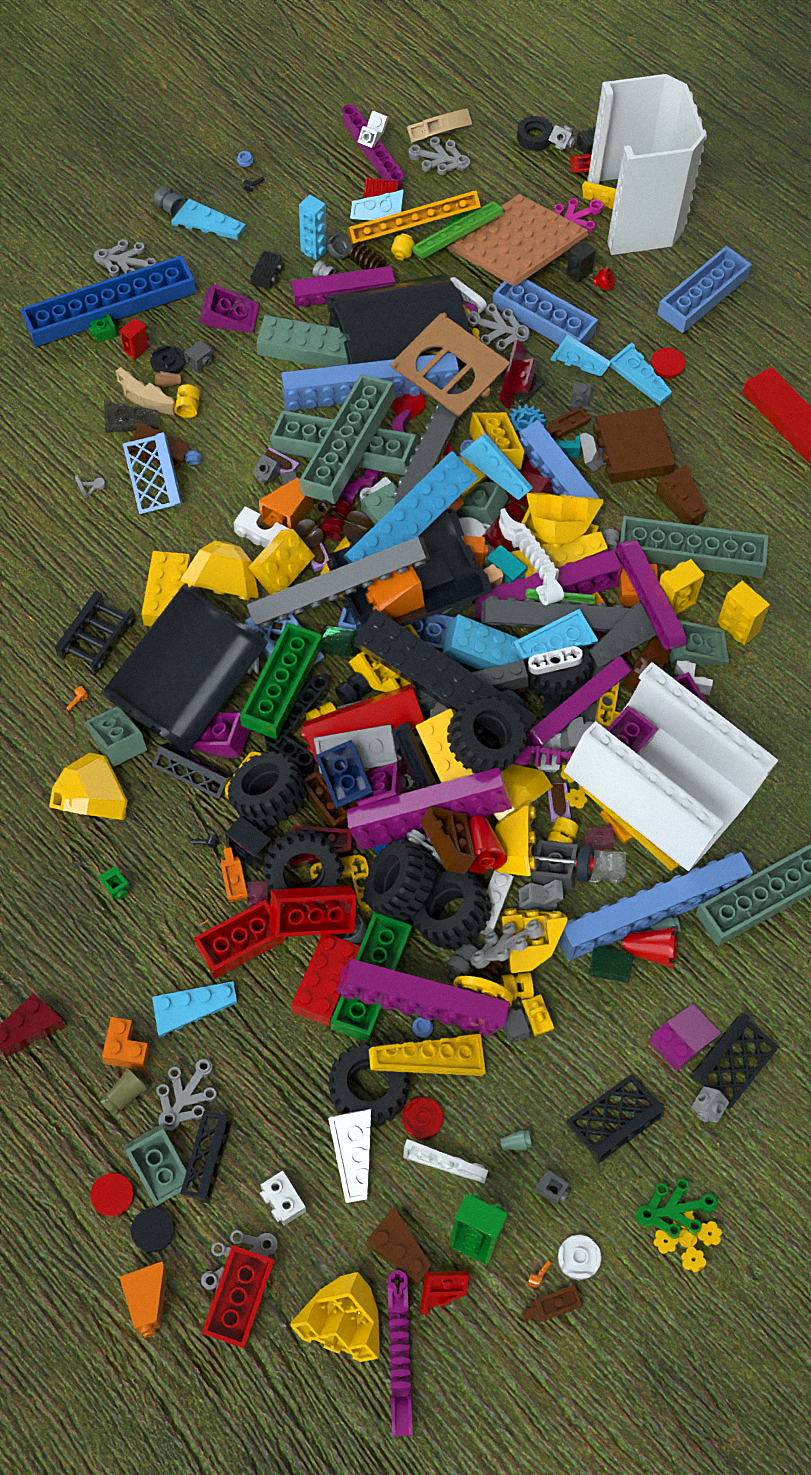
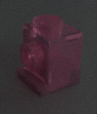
M611 824L587 829L586 835H584L585 845L592 846L594 852L613 849L615 838Z
M247 882L248 908L263 900H266L268 903L267 882Z

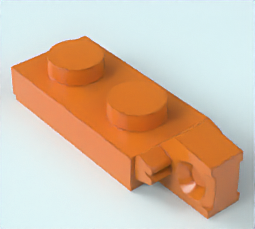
M231 847L225 848V860H221V869L228 903L248 899L241 862L238 857L233 858Z

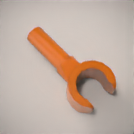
M82 686L75 689L74 693L77 697L66 707L68 711L79 701L87 699L88 694Z
M547 1260L538 1275L531 1272L527 1284L538 1288L545 1272L552 1263Z

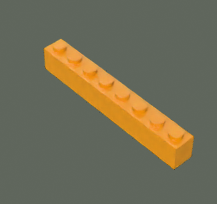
M477 190L350 226L347 228L351 244H355L359 241L362 242L477 209L481 206Z

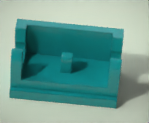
M576 436L575 441L554 440L568 458H579L580 436Z
M502 545L486 557V567L494 564L497 568L501 569L504 574L502 580L506 584L525 577L524 573L527 571V567Z

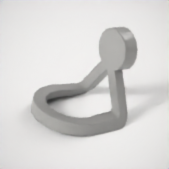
M75 475L78 486L86 499L92 495L95 489L101 490L106 485L102 478H97L94 482H83L78 475ZM83 486H93L88 493L83 488Z

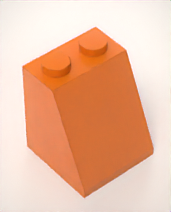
M295 478L259 500L261 522L270 527H273L277 522L289 529L295 530L297 524L304 520L313 507V498L302 495L299 478Z
M413 567L408 568L409 571L399 575L394 573L390 579L380 581L379 579L373 582L374 585L367 587L368 593H366V598L369 604L372 603L374 605L373 610L377 609L390 619H394L425 606L421 581Z
M163 1262L120 1276L134 1328L139 1336L143 1335L144 1338L155 1335L157 1333L156 1330L161 1329L168 1275Z

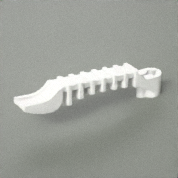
M505 508L501 509L499 527L503 536L507 540L512 541L514 548L519 546L520 552H525L526 558L530 559L532 566L535 565V571L539 572L541 580L543 579V585L536 588L542 604L549 605L562 600L564 592L557 582L558 568L554 567V563L549 560V556H546L545 550L541 549L540 543L536 542L535 536L531 535V530L527 529L525 524L514 521L508 515Z

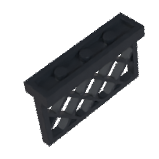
M744 1012L736 1017L689 1075L694 1082L698 1081L704 1087L718 1088L722 1094V1088H732L733 1098L727 1106L728 1109L735 1104L779 1048L777 1044L749 1021L750 1017ZM746 1027L753 1031L754 1040H744L743 1031ZM765 1042L772 1049L768 1054H760L759 1043ZM741 1043L742 1055H732L731 1046ZM745 1043H755L756 1054H746ZM757 1057V1068L748 1069L747 1058ZM733 1058H743L744 1069L734 1070ZM721 1059H729L730 1070H720L719 1061ZM721 1073H731L732 1085H722ZM735 1073H745L744 1084H736ZM709 1074H717L718 1085H710L705 1078Z
M631 1074L568 1119L566 1124L590 1151L595 1162L599 1164L664 1117V1107L660 1102L657 1103ZM632 1082L637 1088L636 1094L625 1093L624 1087ZM611 1096L621 1097L620 1106L607 1104L608 1098ZM623 1097L635 1098V1108L622 1106ZM638 1099L647 1100L651 1106L646 1109L637 1108ZM596 1107L604 1108V1116H591L592 1110ZM607 1109L619 1110L618 1119L606 1118ZM621 1112H634V1118L630 1121L621 1120ZM579 1119L588 1120L587 1129H579L574 1123ZM590 1121L603 1122L602 1131L589 1130ZM605 1123L618 1124L617 1130L613 1133L604 1132ZM588 1136H601V1141L593 1147L588 1141Z

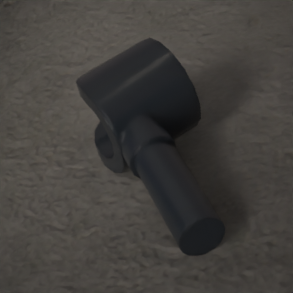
M261 177L253 182L247 179L244 180L243 184L245 187L243 189L252 192L257 184L264 181V178Z
M210 834L208 839H191L190 843L203 844L214 849L220 840L217 835Z

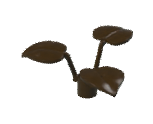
M314 498L317 503V525L313 520L305 519L297 524L295 532L308 548H313L319 545L324 537L323 531L319 529L321 518L328 519L333 515L345 523L343 533L346 538L352 541L357 533H368L374 525L371 519L363 512L352 511L348 514L347 520H345L333 511L328 501Z

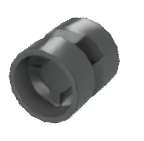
M167 185L159 187L154 194V203L171 216H175L185 204V199Z
M463 944L461 948L455 950L456 955L450 957L445 965L446 969L456 977L470 976L473 971L472 967H475L471 964L470 959L478 949L471 944Z

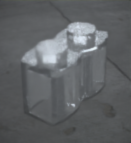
M594 850L595 869L592 871L590 881L600 882L603 879L609 880L611 883L624 881L626 877V853Z

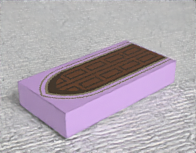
M270 447L264 453V455L282 465L279 474L296 471L299 468L298 462Z
M321 542L316 547L309 548L315 555L310 561L314 572L322 570L329 559Z
M567 783L552 784L553 787L547 791L551 822H554L558 817L571 819L569 802L565 799V795L568 793Z

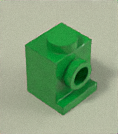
M109 313L105 314L106 317L90 322L88 330L91 338L94 337L97 343L117 337L115 326Z
M115 866L98 877L100 885L106 890L113 901L117 898L121 900L128 895V890H130L129 884Z

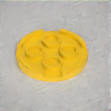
M459 976L454 979L452 985L453 987L508 1001L509 1007H511L514 998L512 993L503 986L479 977Z

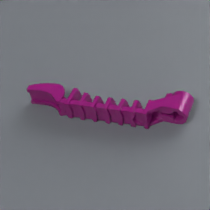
M406 409L393 420L391 429L404 432V428L411 420L409 418L411 411ZM372 469L366 470L364 477L360 476L359 479L352 483L347 482L338 500L348 502L353 506L360 492L365 488H372L376 485L379 478L383 477L384 472Z
M527 746L513 763L522 766L528 765L533 759V753H536L534 766L541 767L542 754L546 755V765H552V756L557 757L556 765H562L563 758L567 759L568 764L573 752H564L559 749L553 750L552 748L546 749L541 746Z
M395 1270L388 1276L392 1437L413 1436L411 1383L409 1381L411 1375L409 1371L410 1346L408 1345L409 1320H407L408 1279L406 1274L400 1270ZM395 1280H400L399 1294H397Z

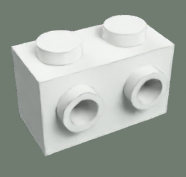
M283 1171L261 1184L262 1192H260V1195L266 1204L270 1202L273 1207L271 1213L277 1222L281 1220L285 1226L306 1212L305 1205Z

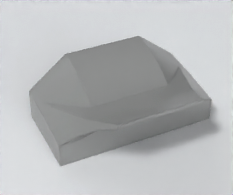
M585 432L579 435L585 464L594 472L600 466L605 465L606 462L603 463L601 458L602 448H598L595 438Z

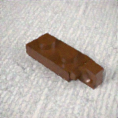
M578 407L554 419L546 431L552 438L556 436L560 438L590 423L591 418L582 407Z
M572 1285L535 1299L534 1302L529 1303L530 1309L522 1311L521 1317L523 1322L533 1319L536 1320V1323L544 1322L583 1307V1303L576 1286Z

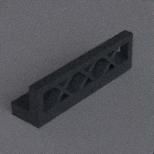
M168 742L159 746L152 767L218 799L222 797L226 784L234 775L191 753H186ZM162 755L168 758L169 766L165 767L159 764ZM176 765H183L187 773L184 775L179 774ZM200 773L204 782H196L192 774ZM214 780L221 784L218 792L212 790L209 782Z
M208 1111L203 1112L180 1192L181 1195L198 1198L202 1203L210 1204L232 1125L228 1115ZM207 1119H218L217 1126L208 1131L206 1128ZM209 1137L212 1141L211 1147L203 1152L200 1148L201 1141ZM203 1157L206 1162L205 1168L196 1172L194 1168L195 1162ZM197 1178L200 1182L198 1192L188 1191L189 1183Z

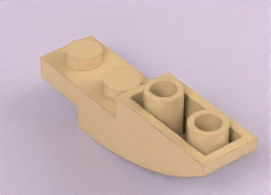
M467 108L423 120L422 122L407 126L411 143L470 126L472 121Z
M121 367L116 370L117 382L123 386L124 396L155 412L175 414V401L172 397L166 396L158 386L155 387L151 383L145 386L143 382L137 381L129 371H125Z

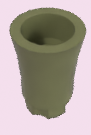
M127 1068L121 1078L99 1102L115 1116L119 1110L122 1111L132 1100L148 1089Z

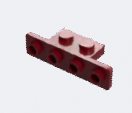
M519 340L514 341L509 360L510 365L507 367L502 390L499 395V400L506 408L511 407L515 393L530 391L537 364L534 358L524 359L526 348Z

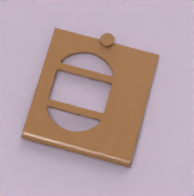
M444 312L443 314L440 313L390 366L460 417L480 395L482 397L489 396L490 389L488 387L510 365V362L450 320ZM434 347L443 348L420 372H417L416 360L423 351ZM448 352H451L467 365L440 390L425 379L424 376ZM470 369H473L475 379L468 390L459 394H447Z

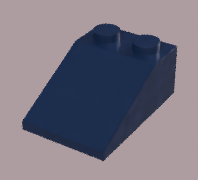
M352 740L315 755L336 809L373 793L362 760Z

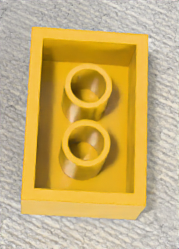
M294 529L281 530L251 563L248 569L267 592L272 595L287 589L315 555Z
M692 559L679 563L676 568L671 571L667 570L661 575L659 584L675 615L696 604L705 576Z
M741 581L727 593L717 622L722 629L727 630L736 641L741 642L745 646L760 632L770 604L746 583Z

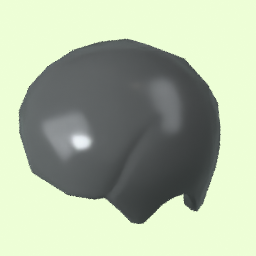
M338 233L332 235L327 242L328 252L335 259L348 257L353 246L344 234Z
M357 917L355 919L354 933H339L337 935L340 939L360 945L368 928L366 923L360 917Z

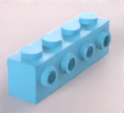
M309 194L299 204L301 252L317 261L327 251L326 204Z

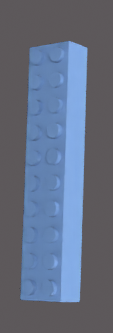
M447 353L424 378L442 390L459 372L456 356L452 353ZM436 355L419 356L416 360L417 372H420ZM394 360L281 373L285 411L343 404L360 374L393 382L395 398H400L403 394L417 396L420 393L422 395L427 393L395 371L390 366Z
M742 852L737 854L730 853L723 860L718 862L713 860L706 867L701 869L699 867L694 868L684 876L677 875L665 884L660 882L653 886V889L648 891L645 889L641 890L631 898L624 897L612 906L607 904L595 913H585L578 920H568L558 942L567 960L571 961L619 941L623 937H627L628 933L640 932L669 916L675 917L699 907L700 904L750 878L753 872Z

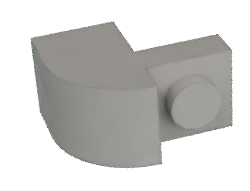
M578 717L570 722L561 732L560 742L562 750L564 752L575 750L584 732L594 722L583 723V717Z
M554 880L544 886L529 883L519 889V908L547 911L557 908V903L563 900V885L560 880Z

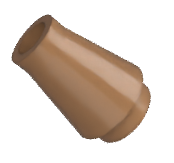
M164 371L155 372V385L160 388L181 384L180 374Z

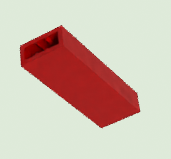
M773 367L762 370L757 376L747 379L742 393L810 464L811 407Z
M409 684L302 722L303 729H300L303 739L308 740L309 746L307 750L312 753L317 762L314 741L316 737L391 725L393 731L405 722H408L412 729L425 720L413 686Z

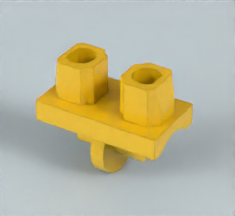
M541 994L522 1000L521 1003L528 1016L534 1036L554 1030Z

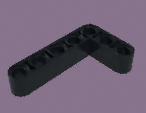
M323 675L314 676L299 693L284 723V726L290 728L281 730L277 738L278 742L270 743V741L276 739L265 735L267 751L269 753H283L291 757L302 774L310 773L313 770V755L291 738L302 726V722L307 720L306 713L316 709L327 696L328 680ZM311 699L312 701L306 702L304 700ZM287 750L293 751L292 753H285ZM303 760L309 761L306 764L301 763Z

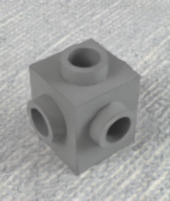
M555 125L548 140L555 143L554 147L562 151L564 149L570 150L576 142V134L572 132V128L566 125L564 127Z
M703 1087L691 1107L697 1113V1117L700 1120L718 1123L729 1101L719 1090Z

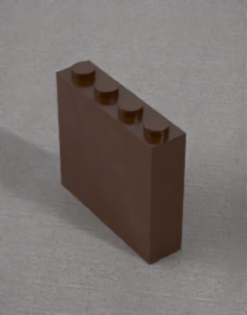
M658 407L596 416L593 432L598 437V448H602L601 458L603 463L606 462V476L610 477L611 484L665 476L674 472L676 463Z

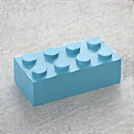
M459 614L449 622L442 653L450 659L478 670L521 660L513 646V642L519 638Z

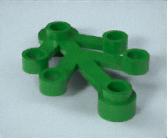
M679 1179L676 1182L675 1191L666 1206L656 1209L661 1198L666 1197L668 1194V1186L664 1183H659L649 1204L638 1208L636 1220L644 1227L654 1225L667 1233L671 1239L678 1238L681 1229L677 1224H667L660 1219L662 1217L672 1219L687 1228L691 1234H698L702 1227L700 1221L696 1219L690 1220L681 1215V1213L700 1209L704 1213H713L717 1207V1199L711 1194H705L701 1197V1200L677 1205L681 1196L689 1188L687 1180ZM684 1184L686 1188L681 1189L678 1185ZM663 1188L665 1193H660L658 1189ZM710 1199L713 1204L708 1205L705 1200ZM647 1212L651 1217L645 1218L643 1213ZM696 1224L698 1226V1229H692L691 1225ZM674 1228L678 1233L672 1234L670 1229Z

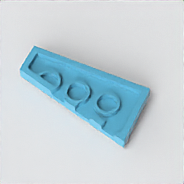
M191 199L187 200L171 220L174 226L180 224L184 225L187 229L197 228L205 233L215 232L218 236L236 240L246 229L244 223Z
M632 342L610 360L609 367L659 406L671 396L672 391L660 376L654 373L653 367L646 363L644 356L637 352Z
M486 433L460 453L462 457L518 500L533 488Z
M578 609L514 641L513 646L520 658L526 660L530 659L533 655L554 650L595 644L598 640L582 612Z
M234 982L152 997L158 1036L161 1038L166 1033L181 1029L186 1024L193 1021L196 1022L206 1015L214 1014L236 1004Z

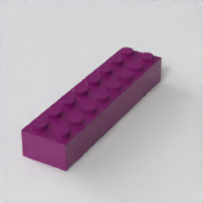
M614 550L603 551L598 555L587 556L580 561L568 562L564 566L558 567L557 582L562 587L563 592L592 595L596 592L600 593L618 587L622 566ZM534 573L524 579H516L508 584H500L492 589V593L476 598L474 613L478 622L481 623L482 601L489 596L499 597V600H506V598L512 597L517 598V601H524L527 589H536L543 585V579L541 580L539 573ZM486 625V626H489V627L493 628V627H496V626H499V625Z
M494 768L347 809L346 811L349 830L360 850L388 844L392 841L407 839L406 835L412 829L421 834L426 833L420 820L429 806L465 813L469 821L477 815L485 817L512 809L509 789L500 768Z
M350 959L341 969L336 993L342 994V997L347 999L358 998L365 1004H380L384 1009H399L401 1013L413 1015L414 1013L421 1015V1018L425 1020H440L441 1024H455L463 1030L471 1031L473 1029L480 1031L479 1033L485 1036L493 1035L506 1025L509 1002L354 959Z

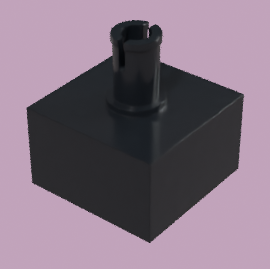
M240 816L225 832L227 848L231 847L232 853L257 872L265 864V854L269 853L268 848L271 844V839L266 834L274 826L269 825V827L265 828L261 826L255 827Z

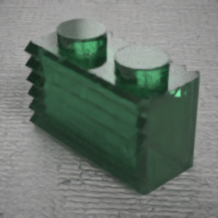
M324 625L321 631L322 648L320 651L325 655L335 654L340 657H353L357 649L354 646V639L358 634L357 630Z
M603 946L595 947L591 954L588 976L629 983L634 955L629 954L625 950H618L616 952L609 951L607 947Z

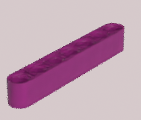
M345 105L343 107V124L381 178L388 181H398V191L402 190L403 172L380 140H378L373 148L358 143L362 127H367L368 123L354 105Z
M631 540L618 543L616 545L617 556L663 647L669 650L685 646L686 635L638 541Z
M618 656L527 733V738L535 747H543L633 669L621 656Z

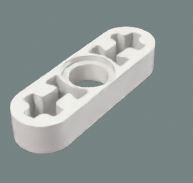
M455 277L451 278L458 293L462 295L463 303L476 305L478 314L487 308V304L481 296Z
M572 646L533 655L528 661V669L532 674L538 675L579 665L582 661V650L579 647ZM553 657H557L561 661L557 664H554L550 661V659Z

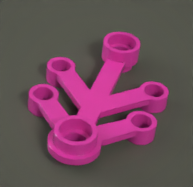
M571 198L568 202V209L564 218L581 227H585L588 232H593L595 223L593 221L580 220V218L590 214L598 215L602 212L603 203L600 200H592L589 208L574 213V210L578 207V200ZM556 204L554 212L562 215L564 213V206Z

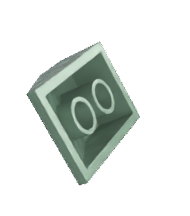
M481 482L463 499L464 504L456 513L462 517L477 519L481 523L492 524L500 515V510L504 508L509 497L505 489L497 483Z
M679 620L686 635V645L671 650L669 654L670 663L676 664L677 660H686L696 663V665L729 663L724 629Z
M115 707L84 722L102 754L107 757L112 767L120 765L147 751L142 733L121 708Z
M161 1124L124 1145L130 1161L155 1206L181 1192L186 1169Z

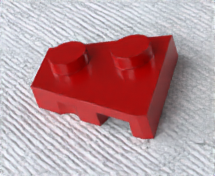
M425 1272L420 1305L421 1314L427 1315L429 1314V1309L439 1304L443 1307L452 1300L465 1296L469 1281L468 1272Z

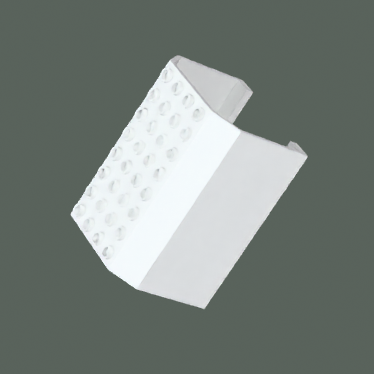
M667 74L602 83L588 182L599 184V181L618 179L607 241L611 255L672 247L684 232L685 224H687V214L690 212V201L693 200L692 192L695 189V179L698 177V165L701 164L700 157L704 151L703 143L707 135L706 130L702 128V119L697 114V105L693 102V94L689 91L687 84Z
M651 662L640 674L639 679L641 681L626 707L629 705L658 728L652 741L638 755L595 721L584 732L564 772L687 871H690L739 815L776 765L778 759Z

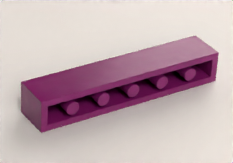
M391 266L291 280L295 307L326 303L325 295L395 283Z

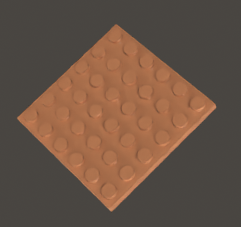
M519 194L501 206L503 208L502 215L457 239L455 242L448 244L447 248L515 287L587 237L588 230Z

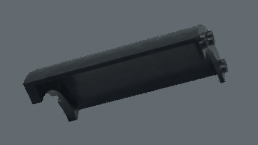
M444 274L325 295L328 312L333 317L338 318L337 325L340 333L345 334L346 341H344L348 365L397 358L440 313L443 314L444 312L450 320L473 335L472 330L469 329L462 295L458 293L451 279ZM442 347L429 348V349L423 351L422 353H424V352H430V351H435V350H440V349H443V348H442Z
M452 508L443 511L419 537L424 539L428 553L436 550L440 551L453 578V583L423 594L424 607L392 619L402 627L493 592L488 575L480 565L476 566L474 564L475 556L470 546H466L461 536H464V532L457 513ZM354 545L327 554L329 560L326 562L330 571L349 564L343 556ZM363 586L356 588L357 592L349 595H346V593L342 594L344 597L342 599L345 610L349 609L356 623L358 633L374 612V605L372 603L369 604L366 598L368 590L363 588Z
M182 585L100 693L118 708H122L127 713L130 711L129 716L162 739L171 741L173 746L186 753L269 643L263 638L265 635L260 630H252L235 621L230 613L227 611L223 613L199 595L200 591L192 585L190 587Z

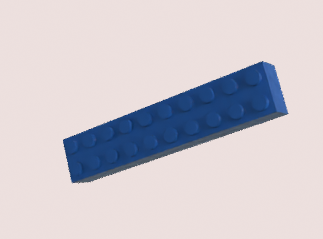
M181 255L20 309L23 322L36 347L87 330L90 327L91 321L106 317L105 314L109 313L112 321L195 294V282Z

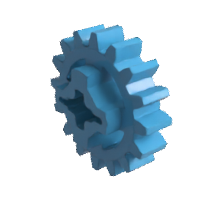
M525 404L524 408L519 405L518 410L513 408L512 413L508 415L516 434L519 435V439L520 431L536 420H539L543 427H545L546 420L544 419V414H540V409L535 411L533 405L531 408H528L527 404Z

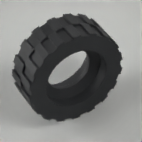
M526 117L518 125L517 141L524 149L542 151L551 144V141L548 139L553 131L552 124L544 117ZM529 130H538L543 135L541 137H532L527 132Z

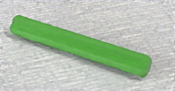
M536 589L526 590V599L541 601ZM564 592V598L557 602L570 601L571 604L587 602L589 605H594L595 596Z

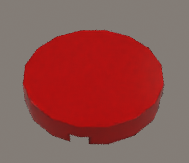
M662 348L654 352L651 358V366L657 376L672 379L674 376L682 374L685 368V359L679 351L673 348Z
M410 393L403 394L402 397L394 399L391 409L397 416L408 409L411 411L409 418L413 419L423 413L425 398L422 393L417 396H411Z
M414 1098L403 1109L401 1117L402 1126L406 1133L413 1138L419 1140L430 1139L437 1135L442 1127L443 1111L439 1104L431 1098Z
M109 1173L102 1175L95 1181L91 1188L90 1198L93 1207L98 1213L105 1217H116L125 1213L133 1203L134 1192L132 1184L126 1177L118 1173Z

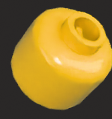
M407 234L395 237L391 252L395 255L396 259L403 261L411 257L413 252L412 246L415 245L413 238Z

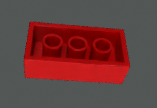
M350 886L271 890L269 929L275 937L354 933L357 894Z
M266 900L194 937L195 946L214 979L286 941V937H275L269 929L270 906Z
M322 934L291 1004L292 1012L330 1027L332 1017L341 997V994L336 993L341 969L350 959H356L360 946L330 934Z
M231 1245L201 1330L202 1334L242 1348L245 1347L274 1263L273 1259Z

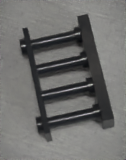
M95 590L55 646L57 656L64 659L67 654L71 653L91 663L92 674L96 675L99 670L104 668L107 658L128 628L134 625L136 621L134 609L130 607L127 613L123 614L105 605L102 593ZM102 611L121 621L115 629L95 619L96 613ZM92 625L111 636L105 643L84 633L86 627ZM82 639L101 650L94 657L74 647L76 641Z
M408 722L402 723L392 733L418 789L440 784L441 781H435L431 771L435 770L433 763L427 764L423 755L428 753L425 746H419L415 736H419L417 728L411 729Z

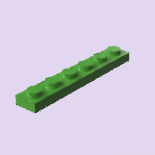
M492 201L412 246V250L417 256L424 259L489 221L496 219L503 214V208Z

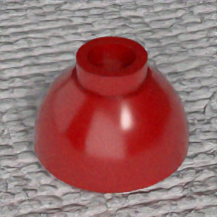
M609 267L602 268L597 273V276L593 277L594 286L606 291L613 290L615 279Z

